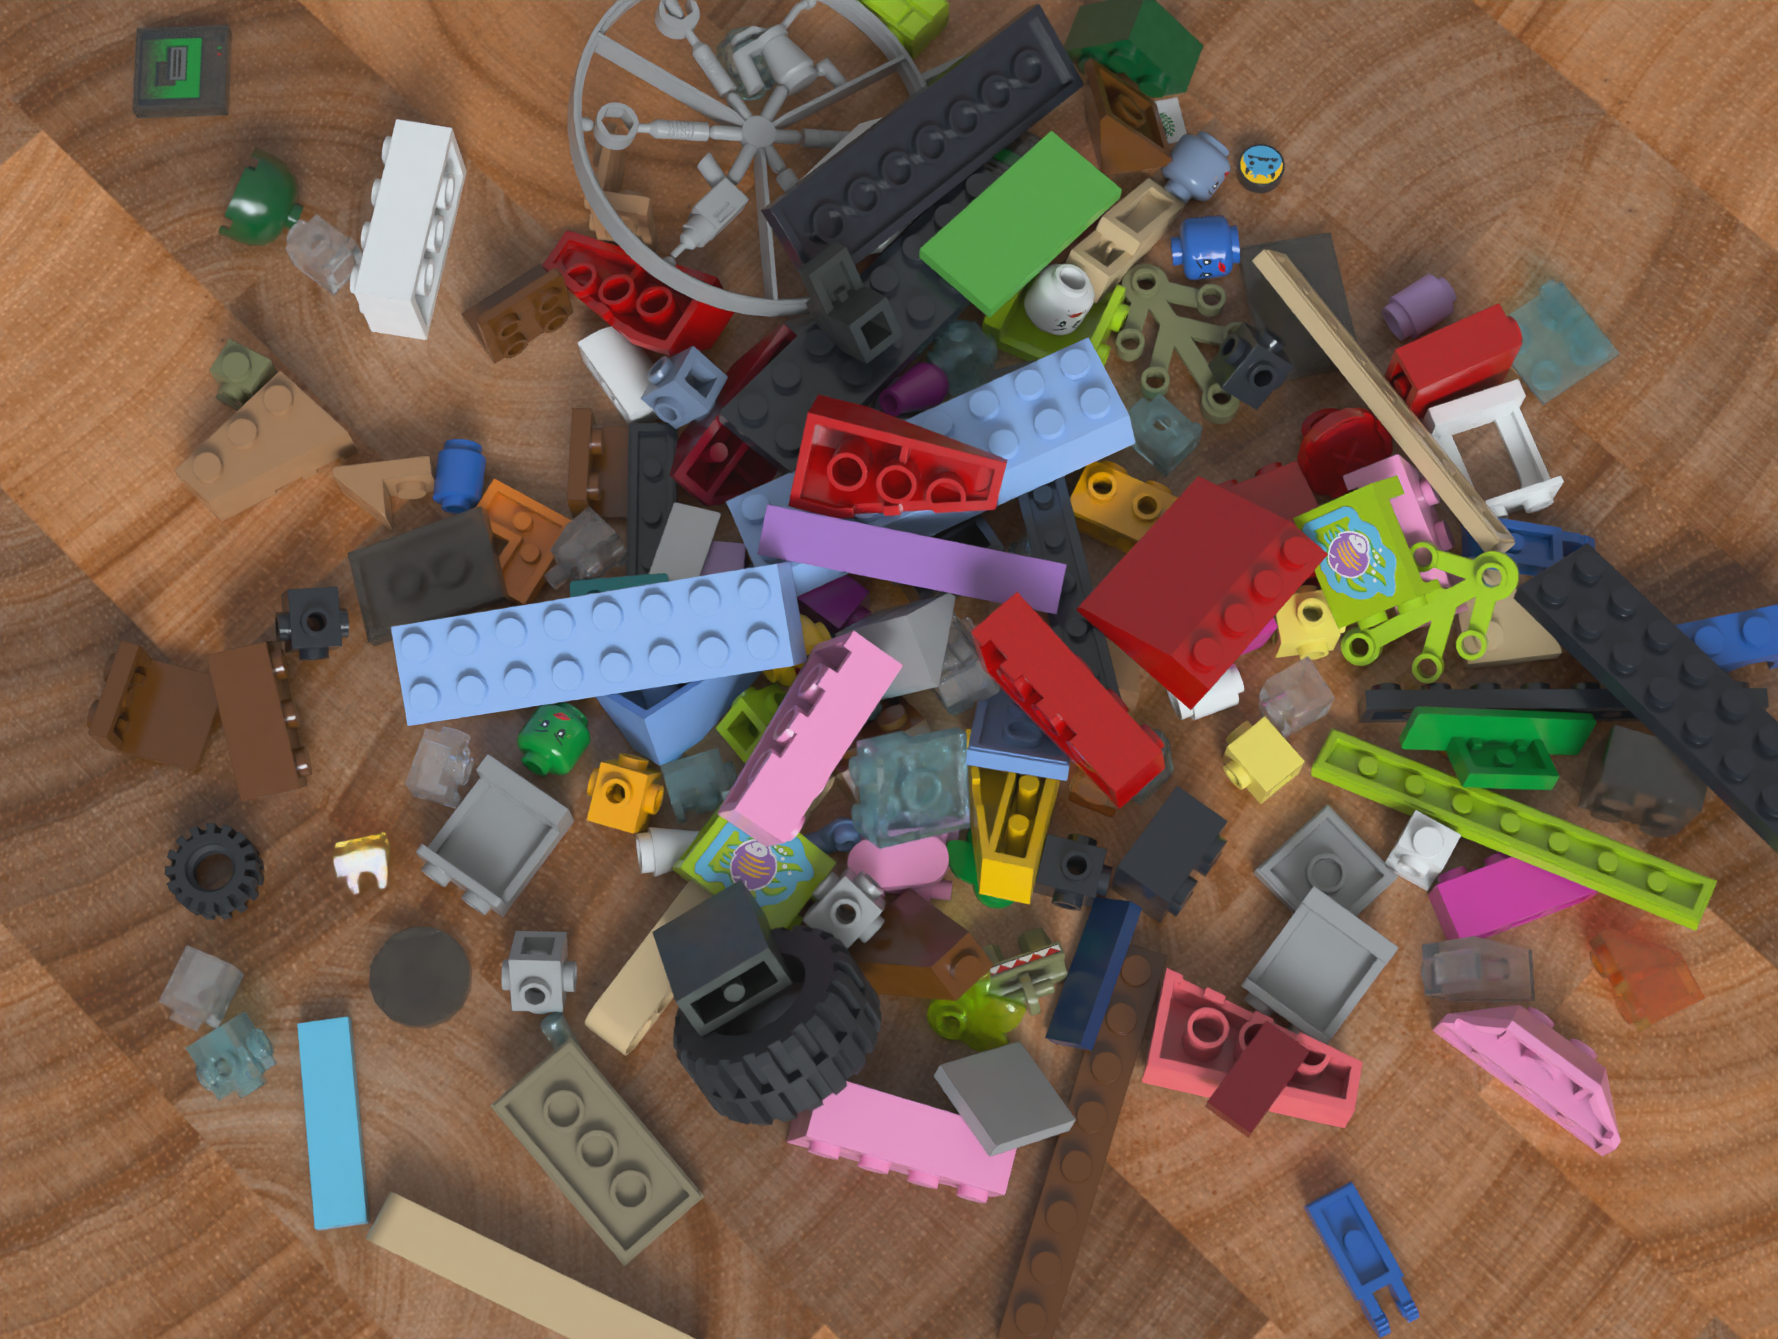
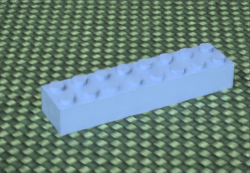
M1089 337L905 420L1008 459L997 506L1135 444L1129 414ZM793 471V473L781 476L726 502L754 567L791 562L796 596H800L848 574V572L757 554L767 504L813 513L788 506L795 471ZM932 510L905 511L901 515L884 516V513L856 514L854 518L838 519L930 537L987 510L934 513Z
M791 562L391 627L408 726L789 667L807 662Z

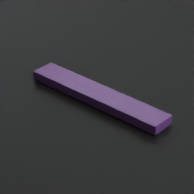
M768 504L757 552L758 555L998 603H1004L1013 594L1018 592L1034 610L1057 614L1066 564Z

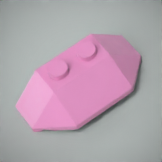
M1520 1005L1450 1013L1446 1014L1432 1030L1601 1156L1614 1151L1621 1142L1606 1068L1596 1061L1598 1056L1589 1046L1574 1038L1568 1041L1553 1030V1021L1541 1011L1532 1007H1528L1526 1010Z

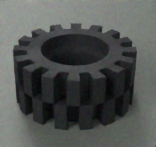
M206 823V830H201L198 826L189 829L192 836L186 840L181 835L175 841L180 846L177 852L170 849L167 858L172 862L171 866H165V875L170 879V882L167 883L170 892L190 912L197 916L200 914L209 920H215V916H220L224 920L232 918L231 912L234 910L240 913L248 909L244 903L249 898L255 902L259 895L255 888L257 885L263 886L264 877L260 874V869H264L263 860L258 856V850L241 832H236L231 826L223 824L222 828H219L215 823ZM213 854L228 856L233 864V874L229 882L215 890L202 888L197 880V869L200 863L206 857Z

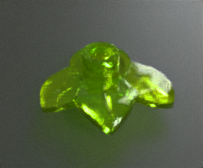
M989 970L957 1001L933 999L927 1011V1020L930 1027L940 1036L954 1040L961 1039L973 1050L985 1052L1010 1044L1006 1033L1016 1028L1021 1022L1027 1006L1024 1003L991 994V971ZM947 1015L954 1016V1017H956L958 1020L952 1019V1018L948 1017Z

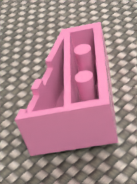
M1399 454L1343 476L1347 489L1357 490L1370 483L1397 475L1405 494L1390 500V503L1409 549L1419 541H1430L1438 549L1446 552L1455 548L1454 538L1445 520L1439 522L1434 507L1435 504L1440 503L1439 494L1423 474ZM1420 547L1415 552V558L1419 564L1429 565L1432 561V554L1427 548ZM1432 568L1427 572H1419L1424 582L1438 578L1440 586L1444 588H1450L1465 580V578L1436 568ZM1466 602L1457 606L1455 615L1469 610ZM1395 606V610H1396V612H1397V615H1399V612H1398V610H1397V607ZM1431 621L1419 626L1418 628L1431 624Z

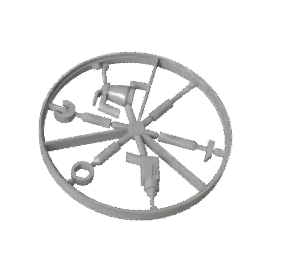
M617 0L597 24L583 50L571 83L567 108V131L571 157L585 197L597 218L614 241L647 272L674 290L697 301L719 309L747 315L779 317L810 314L805 304L811 299L810 296L778 299L772 228L761 212L764 207L770 204L766 162L774 173L779 174L776 177V181L784 192L795 185L799 179L791 168L786 169L785 163L774 148L773 143L793 145L800 143L803 148L833 149L851 131L803 128L800 134L797 130L783 129L895 72L899 74L910 96H912L925 86V82L910 55L895 35L857 0H818L847 18L863 31L884 53L889 62L847 82L828 57L813 67V60L787 37L788 31L786 29L799 12L803 9L809 10L813 8L817 0H801L793 6L781 24L767 29L752 26L735 35L731 42L734 48L749 39H755L738 49L731 57L749 96L754 95L764 86L752 59L757 55H763L777 85L760 116H753L739 94L734 92L737 87L709 45L700 42L693 32L700 18V9L694 0H687L685 4L686 17H684V13L677 0H661L654 15L655 24L660 32L671 39L687 38L692 46V56L704 71L711 84H713L721 98L726 97L730 108L605 36L607 31L624 13L642 1ZM593 53H598L720 125L709 127L708 122L671 121L664 119H655L650 123H639L635 112L627 105L618 102L607 103L602 106L594 122L588 117H582L584 80ZM818 76H825L835 88L774 121L787 94L788 96H794L810 86ZM603 118H621L629 133L627 135L609 134L602 123ZM593 130L594 137L599 144L612 150H621L628 147L634 140L637 132L649 133L656 139L707 142L710 137L713 140L739 141L742 148L727 176L711 153H708L699 162L697 168L712 189L694 205L687 218L688 221L682 227L683 233L680 235V244L671 252V257L667 256L662 259L626 226L611 206L590 164L583 131ZM753 158L765 298L738 294L704 283L677 269L674 259L685 249L702 248L742 212L749 198L735 185L740 183ZM927 208L924 212H922V213L914 220V222H915L922 214H924L929 208Z

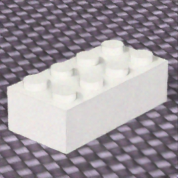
M396 119L392 136H386L383 143L382 162L385 167L382 179H375L373 184L371 202L374 211L371 222L366 221L362 228L361 248L364 252L361 264L354 265L352 269L350 291L355 294L359 303L360 313L364 314L372 332L427 340L467 171L451 127Z

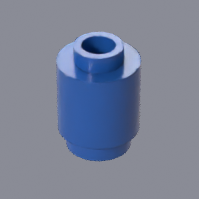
M465 439L447 440L444 442L443 450L438 453L433 500L441 504V508L445 512L468 514L471 512V508H475L482 498L486 458L482 455L483 447L474 441Z

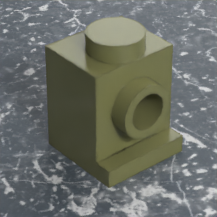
M231 339L228 340L209 370L219 386L218 394L216 395L217 400L236 410H239L278 373L270 359Z

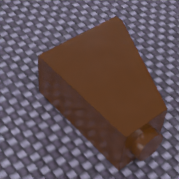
M910 888L905 890L880 914L885 922L867 942L863 943L857 938L848 948V951L875 992L882 995L957 1001L994 966L968 930Z

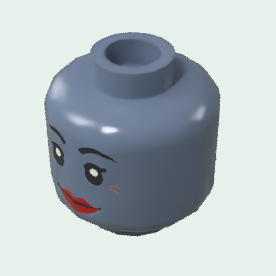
M1200 131L1198 135L1184 134L1171 150L1173 161L1165 167H1161L1162 174L1168 180L1164 186L1165 190L1185 204H1187L1190 198L1200 202L1208 201L1231 170V165L1226 158L1230 152L1218 140L1203 131Z

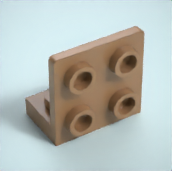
M607 123L606 129L609 134L619 135L617 124ZM596 140L593 152V165L598 167L596 178L601 189L626 226L647 247L656 252L658 237L650 197H644L632 190H621L625 172L622 149H607ZM584 196V207L591 210L589 229L596 232L597 240L619 246L601 224Z

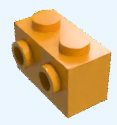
M1095 461L1086 465L1070 497L1079 532L1128 553L1178 497L1173 496L1171 490L1161 483L1151 480L1144 483L1129 476L1123 467L1114 462L1102 461L1100 463Z

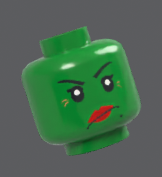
M566 702L538 706L520 730L516 739L517 746L524 755L521 759L523 765L541 777H545L548 773L558 776L568 774L591 741V735L587 728L589 723L584 714Z

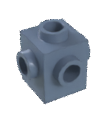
M691 346L670 359L667 356L660 358L652 366L647 374V379L650 382L640 399L650 406L660 419L677 429L693 420L700 422L710 414L716 405V398L728 376L694 346Z

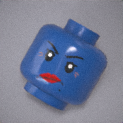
M1222 215L1187 218L1181 222L1179 236L1170 237L1173 266L1182 265L1185 276L1190 280L1228 276L1232 271L1233 264L1240 263L1237 226H1229V222Z

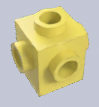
M1313 585L1300 586L1273 617L1278 626L1271 635L1275 658L1299 655L1301 660H1315L1327 656L1330 650H1334L1340 633H1345L1346 626L1338 629L1323 590H1317L1316 586Z

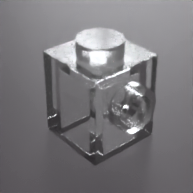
M1307 656L1265 680L1259 695L1261 702L1258 703V707L1262 716L1266 717L1275 728L1278 727L1286 738L1325 716L1335 696Z
M186 945L159 1002L173 1011L169 1019L184 1027L198 1032L201 1024L217 1030L244 973L228 962Z

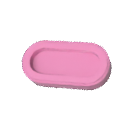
M930 834L871 838L859 842L852 848L848 856L847 866L857 875L861 871L869 874L884 891L933 886L944 878L949 866V854L944 843Z

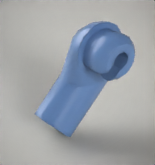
M839 817L822 829L803 836L825 854L837 851L851 852L852 848L861 842V828L853 819Z

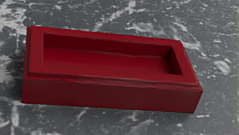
M1266 1020L1209 1098L1205 1107L1249 1138L1307 1058L1310 1051Z

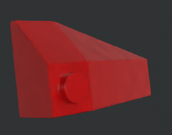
M818 394L807 414L788 506L833 518H854L856 514L884 513V516L901 515L905 511L932 510L934 513L995 510L1008 459L870 407Z

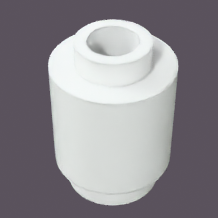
M1232 664L1192 710L1187 708L1168 690L1167 693L1172 708L1179 720L1188 717L1192 720H1197L1237 705L1239 703L1238 693L1244 692V685L1237 667Z

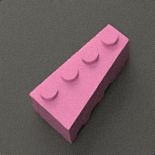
M855 631L816 644L717 814L766 847L783 844L794 839L805 822V812L813 800L825 788L830 774L903 665Z
M846 1081L847 1087L839 1094L835 1095L832 1093L822 1100L824 1105L812 1112L808 1109L799 1112L798 1118L793 1119L786 1142L806 1147L808 1152L835 1160L843 1157L858 1161V1167L876 1173L888 1174L889 1170L907 1174L908 1182L923 1187L937 1189L939 1183L958 1188L956 1196L979 1203H986L988 1196L1005 1195L1017 1149L1015 1148L989 1157L961 1115Z

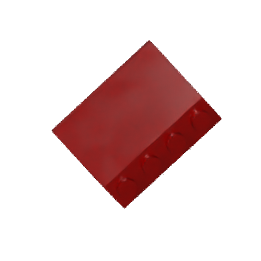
M1198 476L1078 606L1076 611L1187 708L1192 710L1328 554L1289 520Z

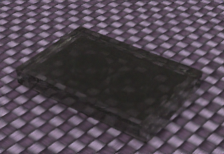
M1331 232L1240 247V263L1238 264L1252 325L1259 331L1263 327L1271 329L1286 343L1283 350L1293 364V367L1288 372L1285 380L1340 371L1252 261L1264 249L1286 254L1357 342Z
M482 506L348 553L367 639L374 646L393 640L391 627L467 615L509 600L488 512Z

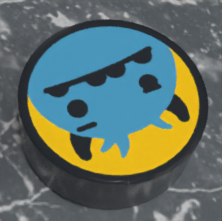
M1255 144L1249 146L1241 153L1238 160L1236 174L1240 184L1245 189L1254 193H1267L1274 190L1280 184L1285 169L1284 158L1276 148L1270 145Z

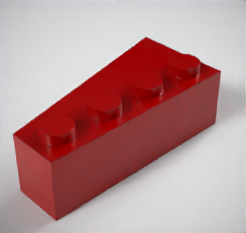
M1018 592L1013 594L971 631L982 669L1119 809L1165 769L1161 750L1164 748V744L1159 736L1148 725L1143 723L1139 726L1128 714L1129 709L1124 701L1112 689L1108 688L1106 690L1094 677L1089 666L1064 644Z

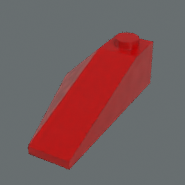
M566 230L542 265L546 272L558 268L563 275L566 289L632 344L671 357L691 346H694L698 351L712 348L735 313L697 301L674 290L647 272L620 246ZM676 264V268L704 283L723 289L718 277Z

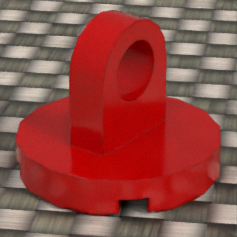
M1365 408L1321 409L1309 415L1302 423L1301 432L1304 439L1297 455V461L1314 493L1322 496L1321 494L1330 495L1331 498L1337 499L1355 491L1354 489H1347L1343 479L1344 475L1391 457L1393 451L1392 436L1376 415Z

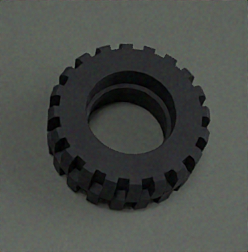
M794 926L792 930L784 927L771 929L793 984L705 1036L701 1037L682 1010L678 1008L673 1030V1046L676 1049V1056L712 1107L720 1115L728 1117L729 1120L748 1125L751 1122L752 1124L762 1126L772 1125L775 1119L783 1122L798 1118V1113L806 1109L812 1112L824 1105L822 1100L832 1093L835 1095L839 1094L847 1087L846 1081L852 1074L858 1075L866 1065V1054L873 1053L878 1039L877 1032L880 1031L882 1015L878 995L842 941L835 938L833 934L821 929H813L807 926Z

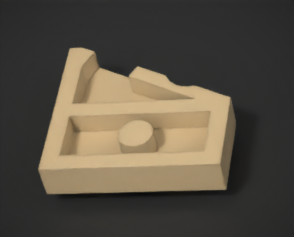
M1485 569L1483 574L1485 582L1493 586L1500 584L1502 579L1501 573L1498 570ZM1515 589L1507 598L1496 601L1486 635L1489 641L1487 651L1479 659L1467 660L1462 657L1464 670L1556 659L1562 653L1561 646L1547 630L1513 599L1517 591ZM1476 597L1466 602L1469 610L1454 616L1458 637L1469 628ZM1473 635L1465 637L1463 643L1465 649L1472 653L1479 652L1481 649L1480 640Z

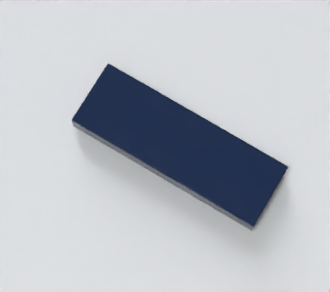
M1095 897L1045 1036L1047 1040L1056 1045L1093 1050L1142 910L1140 906L1132 901Z

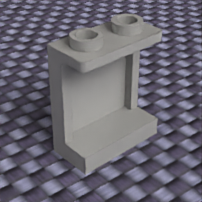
M487 754L476 769L480 776L479 780L430 845L426 847L421 844L416 853L425 863L421 871L430 879L444 888L451 881L465 891L461 899L484 916L491 909L503 918L568 831L574 819L568 808Z
M1313 886L1302 901V904L1249 976L1241 984L1243 988L1249 991L1244 1000L1260 1013L1269 1017L1276 1011L1291 1022L1287 1028L1288 1030L1296 1034L1304 1033L1328 1045L1334 1034L1399 947Z

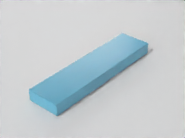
M347 1016L298 1023L315 1229L319 1231L370 1223L352 1019Z

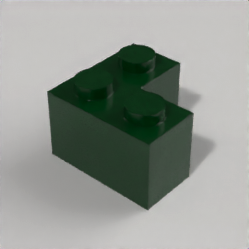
M1105 0L1079 6L1064 48L1071 61L1076 65L1077 70L1085 75L1084 64L1092 58L1114 74L1124 72L1139 86L1140 91L1151 98H1162L1168 95L1186 93L1204 45L1156 0Z

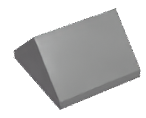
M945 593L880 610L835 633V636L838 637L855 631L903 665L880 700L939 686L956 598L954 595Z

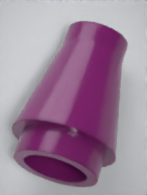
M916 363L889 388L880 393L879 403L884 413L896 417L903 413L934 408L942 403L948 393L949 383L947 376L939 366L933 363Z

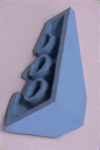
M763 671L597 696L596 699L632 748L662 767L666 763L678 759L686 750L700 742L731 708L732 702L742 692L747 690Z

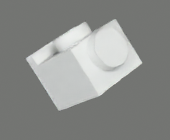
M1416 810L1403 828L1385 863L1395 874L1428 891L1435 878L1443 870L1461 834Z

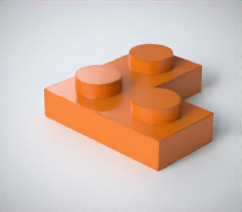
M495 478L468 518L472 525L507 543L483 582L489 589L520 606L533 603L579 530L576 522Z

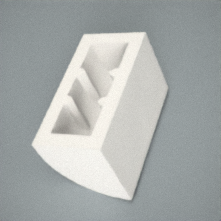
M612 326L601 329L578 342L584 364L628 426L629 423H653L659 419L655 411L640 399L650 382L647 379V374L654 365L643 347L632 344Z

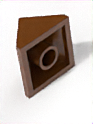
M1090 58L1084 64L1085 118L1099 170L1103 174L1165 167L1173 161L1157 104L1100 63Z

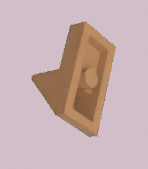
M430 456L333 467V477L342 493L391 531H394L391 496H398L401 499H418L424 497L426 492H433L436 468Z

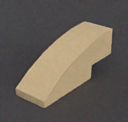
M1150 178L1102 216L1096 230L1075 246L1066 260L1065 264L1079 267L1089 277L1095 294L1093 301L1095 304L1102 300L1123 280L1125 273L1142 260L1173 224L1186 205Z

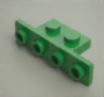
M1418 706L1414 708L1398 740L1403 749L1446 751L1462 787L1552 790L1560 776L1549 754H1579L1597 722L1591 713Z

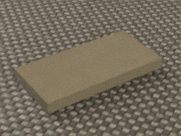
M571 1037L490 1105L624 1266L704 1197Z

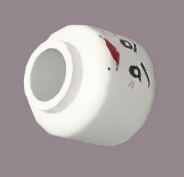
M1052 264L1046 266L1038 274L1027 291L1024 301L1025 311L1038 329L1049 334L1065 335L1072 333L1081 324L1093 305L1095 294L1089 277L1079 267L1072 264Z

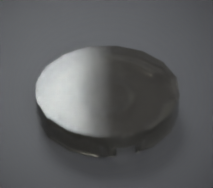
M411 927L393 934L385 942L378 955H375L370 965L369 986L376 1005L392 1021L408 1028H432L449 1021L463 1008L471 991L472 968L466 951L452 936L434 927Z

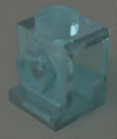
M1160 393L1151 402L1145 397L1141 398L1128 412L1135 439V444L1131 446L1165 477L1199 445L1203 427L1197 422L1192 423ZM1158 421L1166 430H1157L1153 424Z
M718 748L660 765L678 824L687 821L685 811L694 809L695 813H707L716 810L727 797L737 780L733 761L723 763Z

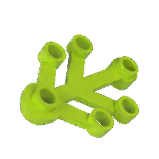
M1430 541L1417 542L1410 548L1419 572H1427L1432 568H1436L1465 578V580L1450 588L1441 587L1425 594L1428 602L1427 605L1402 615H1397L1376 627L1360 631L1358 625L1354 626L1342 638L1341 651L1348 662L1357 666L1371 664L1381 655L1385 644L1431 621L1423 651L1413 661L1412 673L1418 681L1432 683L1444 671L1442 657L1457 606L1476 597L1469 628L1457 638L1456 649L1464 659H1479L1489 646L1486 635L1496 601L1507 598L1518 585L1519 570L1515 561L1509 555L1500 551H1487L1475 559H1470L1440 550ZM1424 547L1430 550L1432 561L1429 565H1421L1416 561L1415 552L1418 548ZM1496 568L1499 570L1502 576L1500 584L1495 586L1487 584L1483 577L1485 569ZM1473 635L1480 640L1481 649L1479 652L1472 653L1465 649L1463 643L1466 636ZM1355 638H1362L1368 643L1369 651L1366 655H1359L1354 652L1352 642ZM1421 660H1433L1437 666L1436 674L1431 676L1423 674L1420 670Z

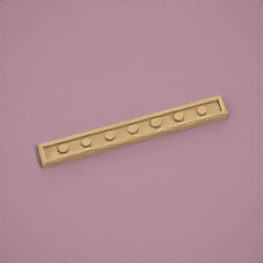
M1262 250L1252 260L1253 263L1484 552L1500 551L1503 553L1508 551L1516 544L1515 538L1286 254L1272 250Z

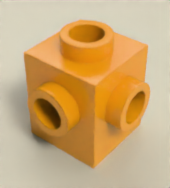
M619 753L618 759L602 761L600 767H596L593 770L589 779L587 794L592 797L587 821L633 834L647 830L651 815L657 814L663 800L664 786L659 785L662 772L647 768L648 759L632 754Z

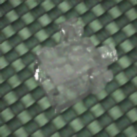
M588 507L566 525L550 549L557 564L545 573L544 577L555 590L569 579L571 581L603 578L605 572L617 565L621 568L626 564L627 551L620 536L595 511Z

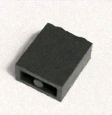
M739 880L652 932L675 1002L701 1037L793 984L767 917L742 880Z

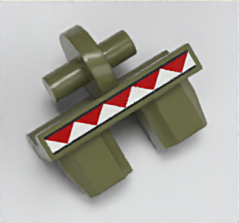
M1038 927L1024 932L1018 938L1022 954L1004 960L999 945L990 944L981 947L994 964L975 983L982 1009L1004 1001L1006 1009L1025 1004L1030 1016L1040 1014L1041 1008L1038 998L1055 993L1053 984L1065 980L1068 975L1064 963L1065 953L1060 941L1052 943L1045 931Z

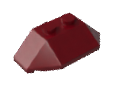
M785 324L777 326L733 363L725 374L728 378L716 398V405L702 421H691L678 438L669 476L704 506L727 504L726 501L773 481L781 475L779 470L719 422V412L797 337Z

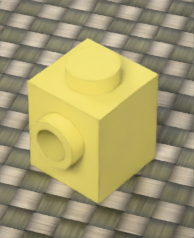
M1263 717L1253 726L1249 721L1242 723L1225 739L1229 744L1222 758V761L1226 764L1223 766L1225 774L1240 790L1246 787L1260 804L1297 776L1305 762L1266 717Z

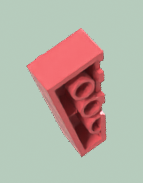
M1166 968L1160 987L1142 1083L1210 1098L1267 1020L1310 1051L1269 1111L1340 1128L1346 1127L1355 1111L1362 1061L1304 1033L1296 1034L1273 1023V1018L1256 1010L1252 1013L1225 1000V995L1208 987L1205 990L1184 980L1183 975Z

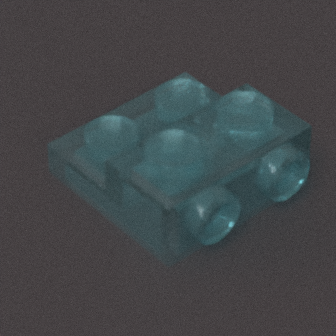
M958 727L911 737L905 732L899 731L858 740L857 755L849 759V773L853 783L859 787L860 803L854 804L851 810L852 821L856 831L876 847L882 849L970 828L968 765H965L967 756L966 732Z

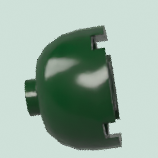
M255 147L251 157L259 160L256 168L250 165L248 168L245 167L224 216L233 220L231 227L225 224L221 225L218 234L249 246H262L276 241L284 228L294 231L304 205L296 202L299 184L295 173L290 167L274 155Z

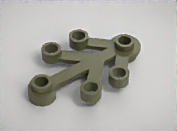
M1152 264L1133 266L1125 273L1121 285L1126 287L1125 300L1130 304V310L1125 328L1116 338V354L1125 361H1134L1142 355L1145 344L1142 330L1149 311L1159 325V331L1150 366L1141 376L1140 390L1143 395L1149 399H1160L1166 395L1170 384L1168 369L1174 349L1203 392L1200 401V411L1203 417L1214 424L1230 422L1237 414L1240 400L1220 388L1208 367V362L1194 341L1220 347L1229 334L1235 333L1242 322H1232L1226 327L1176 316L1169 303L1194 307L1202 315L1214 317L1219 315L1224 308L1226 301L1225 291L1216 284H1207L1201 289L1171 283L1168 281L1166 274L1159 267ZM1141 280H1147L1152 282L1154 287L1150 290H1143L1137 283ZM1212 295L1219 300V303L1210 306L1202 298ZM1132 339L1137 342L1138 347L1134 350H1127L1121 343L1124 340ZM1156 377L1164 385L1155 389L1151 388L1146 381L1149 378ZM1217 393L1224 394L1229 398V402L1223 405L1218 404L1213 400L1212 396Z

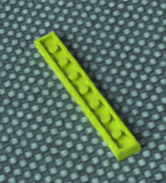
M1334 728L1331 729L1311 768V776L1410 816L1417 810L1461 834L1464 838L1694 931L1697 930L1717 883L1714 879L1485 788L1462 787L1457 777Z

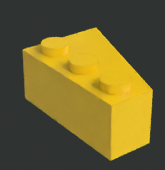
M966 729L963 771L979 894L1030 904L1060 780L965 765L971 729Z

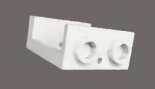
M1519 379L1429 408L1422 421L1424 427L1472 486V481L1452 435L1491 422L1495 423L1521 486L1519 490L1485 501L1498 518L1507 519L1509 517L1508 514L1521 509H1525L1526 513H1534L1550 506L1564 483L1562 476L1550 478L1521 413L1520 406L1526 395Z

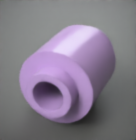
M1427 274L1390 297L1389 304L1382 308V316L1388 328L1399 340H1404L1409 336L1416 338L1454 313L1453 302L1456 301V295L1445 278L1439 277L1437 279L1432 274Z

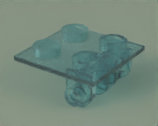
M1554 279L1546 282L1538 290L1539 296L1508 315L1516 320L1522 334V346L1511 366L1543 405L1620 354L1609 338L1595 324L1591 316L1586 313L1582 305L1569 292L1565 284L1561 281L1557 283Z

